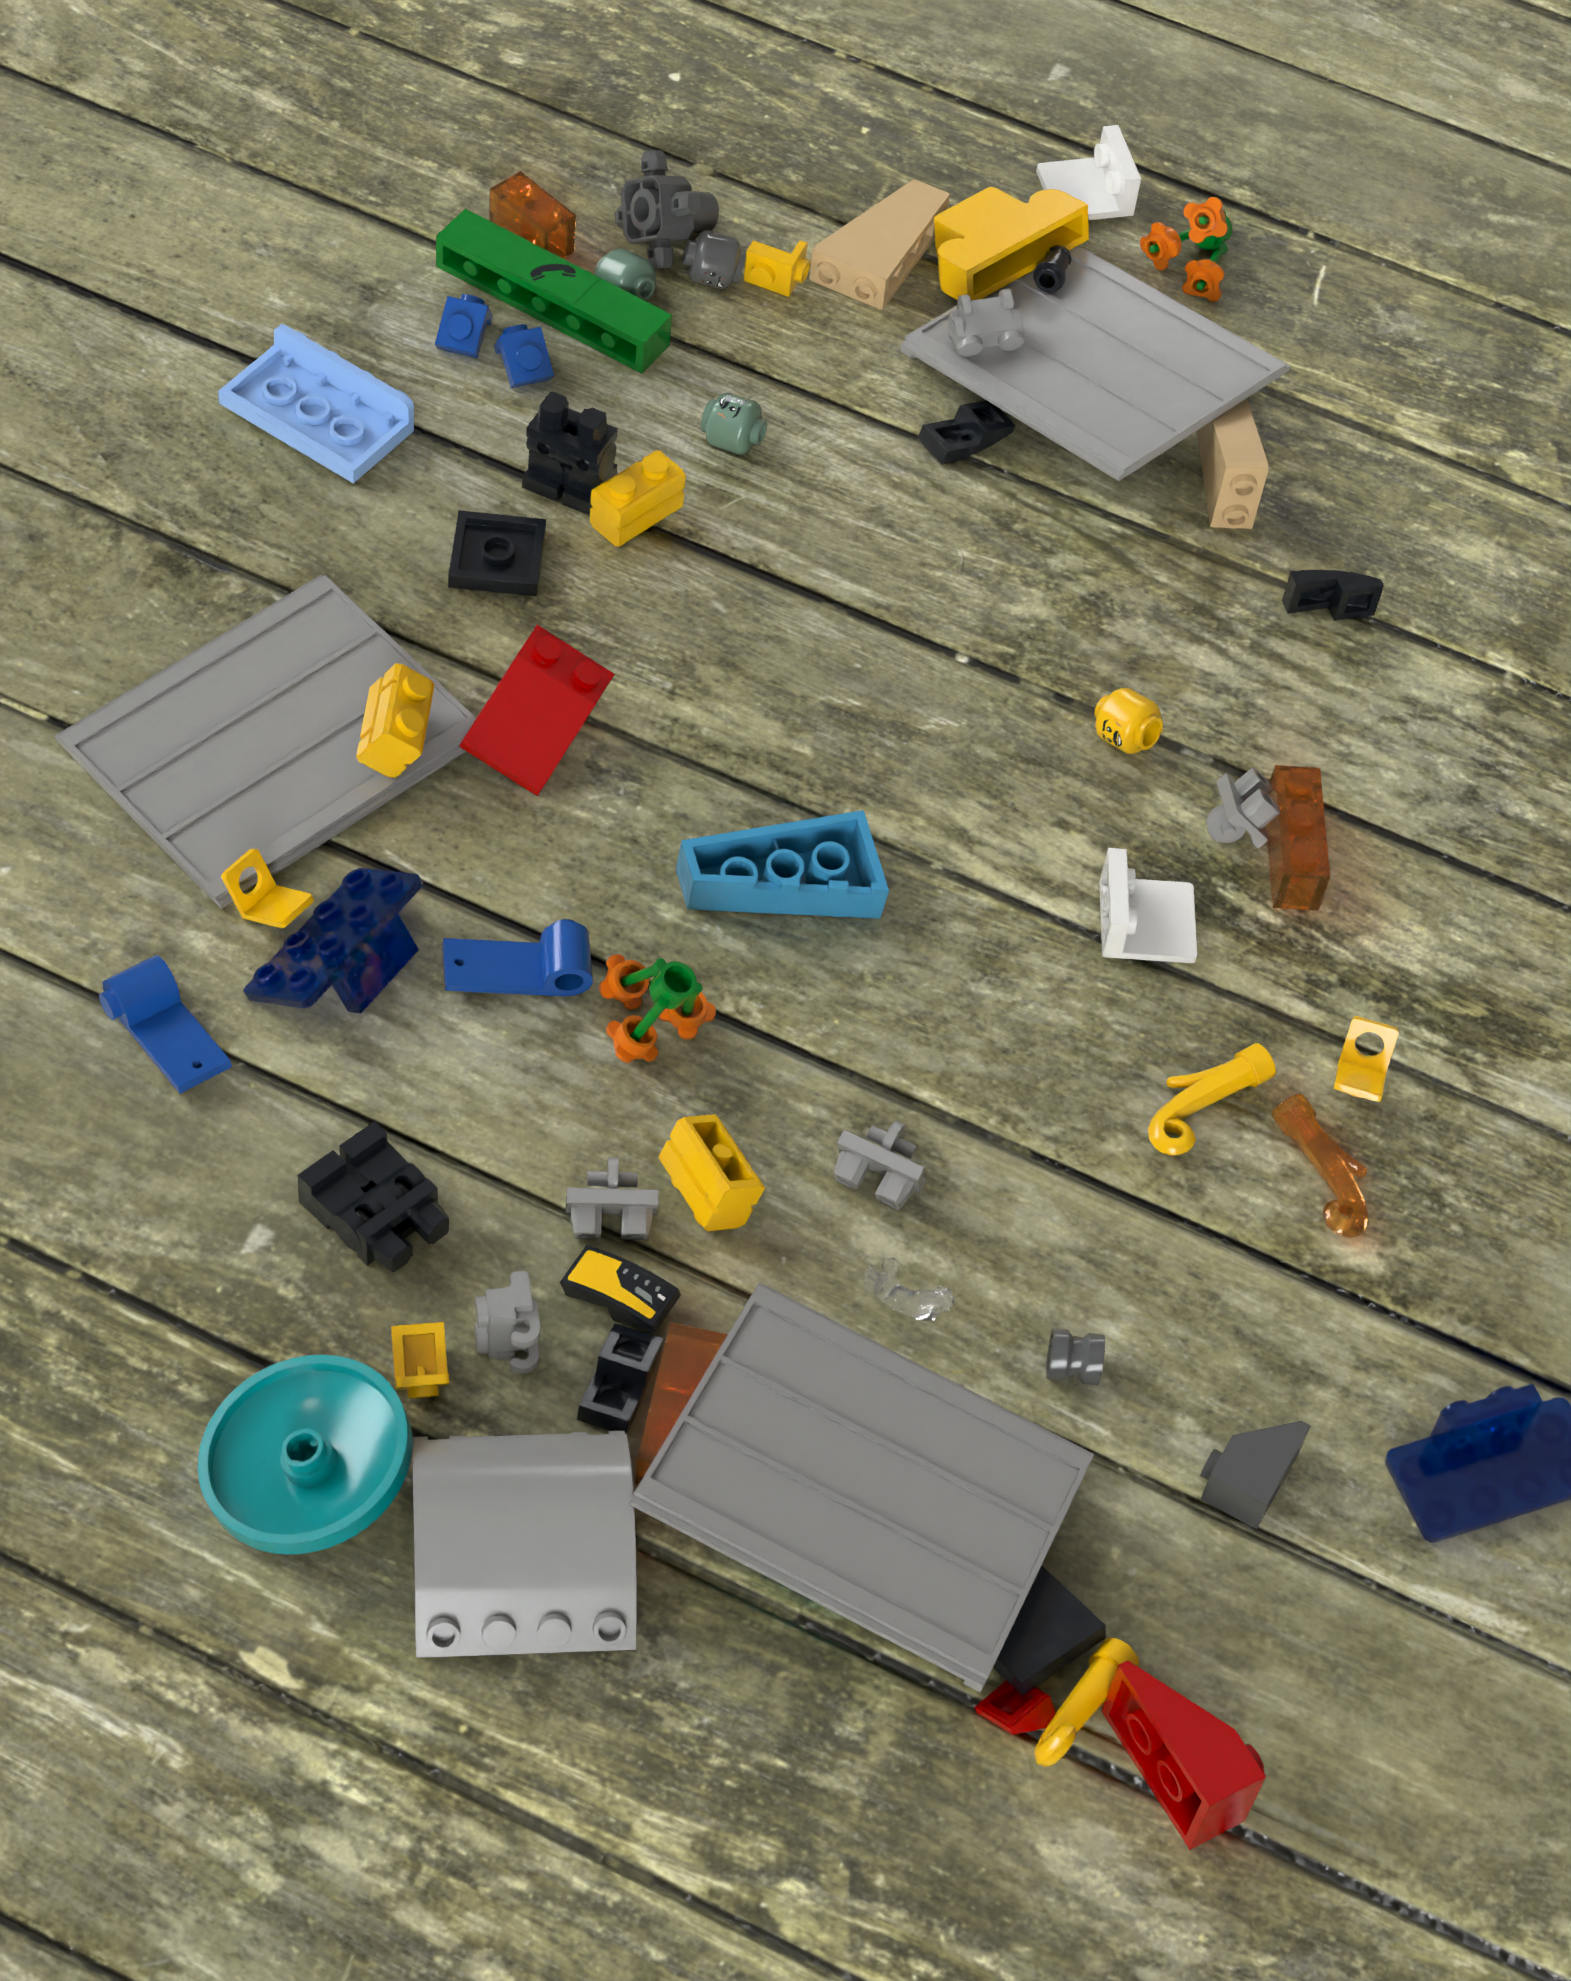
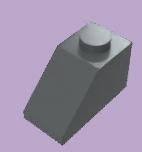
M1298 1421L1232 1435L1223 1453L1215 1448L1213 1449L1201 1471L1200 1477L1208 1480L1201 1500L1257 1529L1301 1451L1311 1425Z

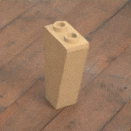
M916 179L911 180L816 244L812 250L809 280L883 310L934 241V216L948 209L950 193Z
M1246 398L1197 430L1210 527L1252 529L1269 466Z

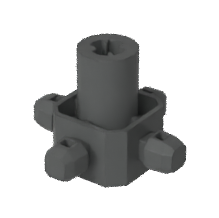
M662 150L643 152L641 172L644 173V177L625 182L620 193L621 206L614 213L615 224L623 229V235L630 244H649L647 256L654 270H664L672 267L673 247H671L670 243L688 240L692 232L712 231L719 218V206L713 194L710 192L692 191L691 184L683 176H666L665 172L668 171L666 156Z

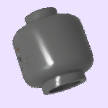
M704 230L699 233L695 241H687L682 256V264L688 266V276L693 283L724 290L731 283H738L743 271L746 253L740 250V244L736 238Z

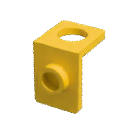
M249 849L221 875L242 919L285 928L314 902L311 893L276 885L258 849ZM252 866L257 872V884L250 893L244 894L240 889L239 879L242 872Z
M1354 1016L1338 1061L1334 1089L1355 1097L1381 1102L1386 1072L1399 1035V1029L1360 1016ZM1365 1032L1376 1033L1382 1038L1384 1048L1377 1055H1364L1356 1048L1355 1041L1357 1037Z

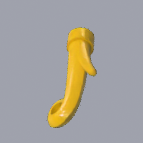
M1254 1043L1236 1053L1234 1059L1222 1065L1198 1073L1169 1077L1166 1080L1167 1087L1171 1089H1186L1162 1106L1152 1117L1148 1127V1134L1154 1148L1162 1154L1177 1156L1188 1152L1194 1146L1196 1138L1192 1128L1182 1120L1248 1086L1257 1087L1276 1075V1067L1270 1053L1261 1044ZM1165 1132L1176 1133L1181 1137L1170 1138Z
M1106 1638L1089 1659V1668L1041 1735L1034 1750L1036 1764L1043 1767L1052 1766L1070 1749L1075 1741L1077 1732L1105 1702L1119 1664L1128 1660L1139 1667L1138 1656L1127 1643L1117 1638Z

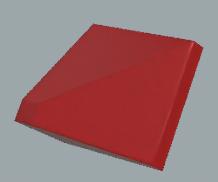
M1007 1681L975 1706L978 1714L1012 1735L1045 1729L1056 1714L1050 1695L1035 1687L1022 1696Z

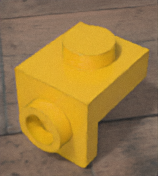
M753 240L746 251L744 281L789 297L797 283L803 284L808 276L811 266V260L806 259L808 243L799 240L792 253H788Z
M444 1322L391 1326L395 1390L407 1389V1399L439 1396L438 1387L450 1384L447 1369Z

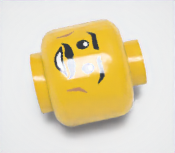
M1119 688L1110 695L1103 696L1096 705L1094 715L1096 718L1095 728L1097 735L1103 741L1126 754H1136L1142 750L1150 749L1162 733L1163 720L1161 719L1159 706L1151 699L1131 688Z

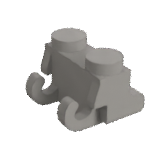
M1010 289L1000 290L999 297L972 301L969 295H961L958 297L957 310H952L949 313V338L953 339L955 351H958L960 356L971 357L979 354L983 347L999 345L1001 350L1012 351L1024 344V327L1020 308H1017L1016 301L1013 302Z
M517 1271L511 1274L510 1286L487 1289L485 1296L475 1297L477 1323H474L477 1354L488 1353V1359L494 1358L510 1361L511 1371L518 1374H526L533 1371L539 1363L538 1339L540 1338L541 1325L537 1302L532 1299L529 1275L526 1271ZM524 1350L527 1352L528 1358L524 1360L515 1358L514 1351Z

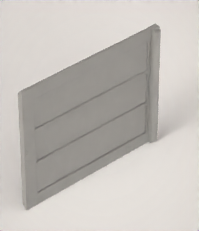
M1079 245L1069 250L1072 261L1065 271L1066 280L1059 290L1053 292L1040 290L1033 279V270L983 298L999 297L1000 290H1011L1013 302L1016 301L1017 308H1020L1024 327V344L1020 348L1004 351L1000 349L999 345L983 347L979 354L971 357L960 356L958 351H955L953 339H950L948 334L949 313L952 310H957V306L905 336V341L901 343V352L909 358L914 359L917 357L1117 481L1122 480L1290 371V365Z
M320 575L56 734L55 740L222 909L232 903L233 899L221 875L249 849L259 850L271 875L274 876L466 752L459 745L476 720V717L326 575ZM395 663L404 664L433 680L435 686L422 755L411 765L407 764V768L396 778H388L360 763L356 758L358 744L361 741L360 733L369 687L380 677L384 678V674ZM252 866L246 868L239 879L240 889L244 894L255 888L257 884V872Z
M759 1283L639 1483L629 1505L964 1680V1685L981 1692L1094 1454Z

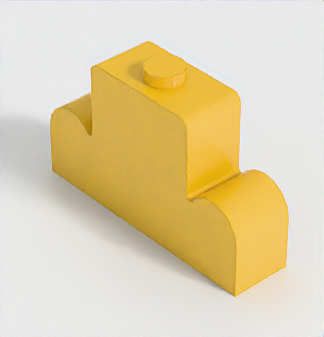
M988 187L935 215L936 255H938L941 290L956 300L961 295H969L971 301L983 299L1035 270L1036 266L1044 261L1050 247L1060 245L1071 250L1089 240L1088 204L1056 189L1035 192L1030 196L1029 203H1024L995 187Z

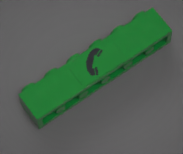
M466 208L436 235L437 268L641 374L670 346L672 314Z

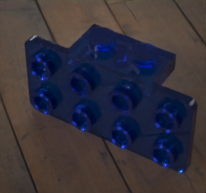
M358 868L348 873L343 878L339 888L326 901L320 903L314 909L313 915L297 932L286 938L283 947L274 957L255 971L253 979L243 990L248 1000L306 1009L314 1005L332 985L347 1011L361 1014L419 951L398 914L423 887V882L419 875L368 868Z
M1534 1384L1514 1389L1512 1386L1501 1387L1490 1393L1485 1399L1468 1403L1466 1400H1459L1449 1404L1441 1410L1440 1416L1429 1437L1392 1448L1385 1457V1465L1423 1538L1428 1542L1436 1543L1571 1500V1405L1562 1397L1543 1401Z

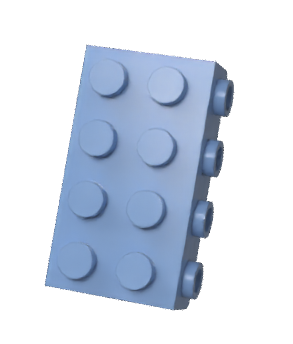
M284 324L274 329V345L218 391L220 405L353 484L414 432V404L404 392L394 389L375 378L368 371L358 368L341 358L337 353L327 350L307 338L303 333L295 331Z

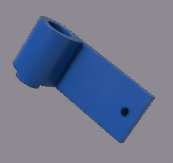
M570 919L555 921L545 928L539 943L443 938L445 991L575 996L584 993L593 984L589 931L585 926Z
M154 955L103 981L104 992L99 994V1000L107 1016L111 1020L116 1018L120 1020L179 1094L232 1067L231 1060L181 1002L175 978L168 965L159 955Z

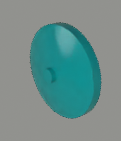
M306 1355L287 1359L268 1366L246 1379L224 1399L213 1414L203 1434L198 1454L197 1470L201 1491L207 1505L220 1525L237 1540L250 1547L265 1552L287 1555L311 1553L327 1549L354 1537L380 1517L395 1499L405 1481L411 1463L413 1446L411 1424L407 1412L394 1388L380 1373L359 1361L337 1355Z

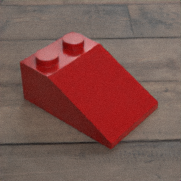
M536 625L459 747L538 796L615 674L541 626Z
M1128 1660L1119 1664L1101 1712L1189 1850L1244 1822L1266 1778L1262 1759L1256 1749L1250 1744L1245 1745L1234 1728Z

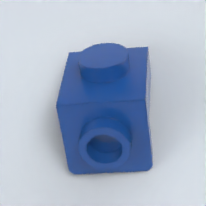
M461 294L460 299L447 296L435 341L436 348L478 358L486 325H491L493 319L491 310L488 305H485V301L468 294Z
M526 324L508 327L502 331L503 335L499 336L494 344L496 354H502L511 388L549 381L554 377L541 327L528 329Z

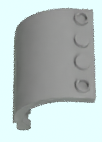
M608 1431V1434L588 1435V1432L476 1437L458 1435L449 1436V1439L428 1440V1436L413 1437L416 1658L636 1650L637 1576L634 1507L629 1505L633 1497V1481L629 1445L625 1431Z

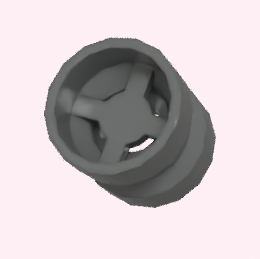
M1053 1328L1048 1346L1046 1379L1063 1381L1067 1377H1074L1076 1373L1082 1384L1098 1386L1104 1363L1105 1335L1088 1333L1084 1337L1073 1336L1069 1330Z

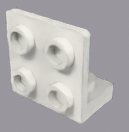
M1119 125L1103 126L1100 143L1095 145L1094 158L1038 163L1036 172L1043 190H1060L1088 204V220L1134 215L1141 177Z
M1108 848L1099 881L1102 957L1194 963L1197 958L1193 884L1189 882L1135 879V869L1128 868L1127 849Z

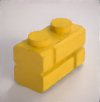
M655 450L645 456L642 461H637L591 490L590 504L592 508H590V524L615 547H620L683 507V489L685 488L686 474L682 468L660 450Z
M395 663L384 674V678L380 677L369 687L360 733L361 741L358 744L356 758L360 763L388 778H396L407 768V764L411 765L422 755L435 686L433 680L404 664Z
M716 1114L688 1116L677 1120L669 1135L671 1140L666 1141L658 1158L670 1175L673 1186L681 1192L694 1212L695 1220L706 1231L734 1229L745 1225L753 1211L752 1205L757 1204L765 1190V1186L752 1170L751 1165Z

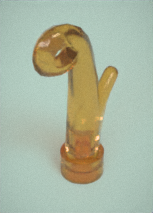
M1295 1094L1281 1102L1272 1111L1271 1117L1284 1135H1290L1337 1197V1200L1326 1203L1323 1208L1326 1226L1338 1236L1345 1238L1357 1237L1364 1233L1369 1224L1368 1209L1351 1173L1358 1177H1364L1367 1174V1168L1346 1153L1315 1119L1316 1111L1304 1094Z

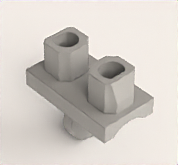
M1254 767L1237 781L1226 772L1216 781L1223 804L1215 807L1208 814L1206 820L1208 833L1217 842L1231 843L1240 839L1247 830L1250 833L1252 844L1260 848L1268 841L1265 825L1280 814L1278 805L1269 796L1273 792L1272 785Z
M896 1120L888 1132L872 1125L867 1134V1139L880 1144L881 1147L843 1130L837 1142L840 1153L834 1170V1178L837 1182L858 1190L868 1169L884 1176L875 1193L876 1199L896 1210L901 1209L911 1196L913 1190L920 1193L926 1182V1178L923 1177L925 1167L895 1154L897 1152L912 1159L917 1150V1145L902 1139L906 1129L905 1124Z
M608 1157L607 1172L587 1171V1186H604L606 1188L567 1187L565 1213H571L574 1238H601L602 1214H621V1238L626 1240H647L652 1217L656 1215L659 1205V1190L618 1189V1187H637L638 1172H618V1158Z

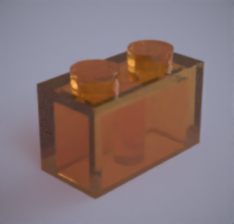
M520 171L490 188L489 220L563 259L574 253L576 214Z

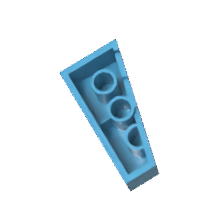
M864 810L681 840L676 865V872L687 910L881 919L889 893Z

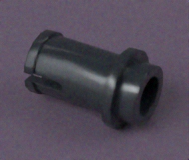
M1060 245L1050 247L1044 261L1036 266L1033 272V279L1040 290L1053 292L1063 286L1066 280L1065 271L1072 261L1071 253L1067 248Z

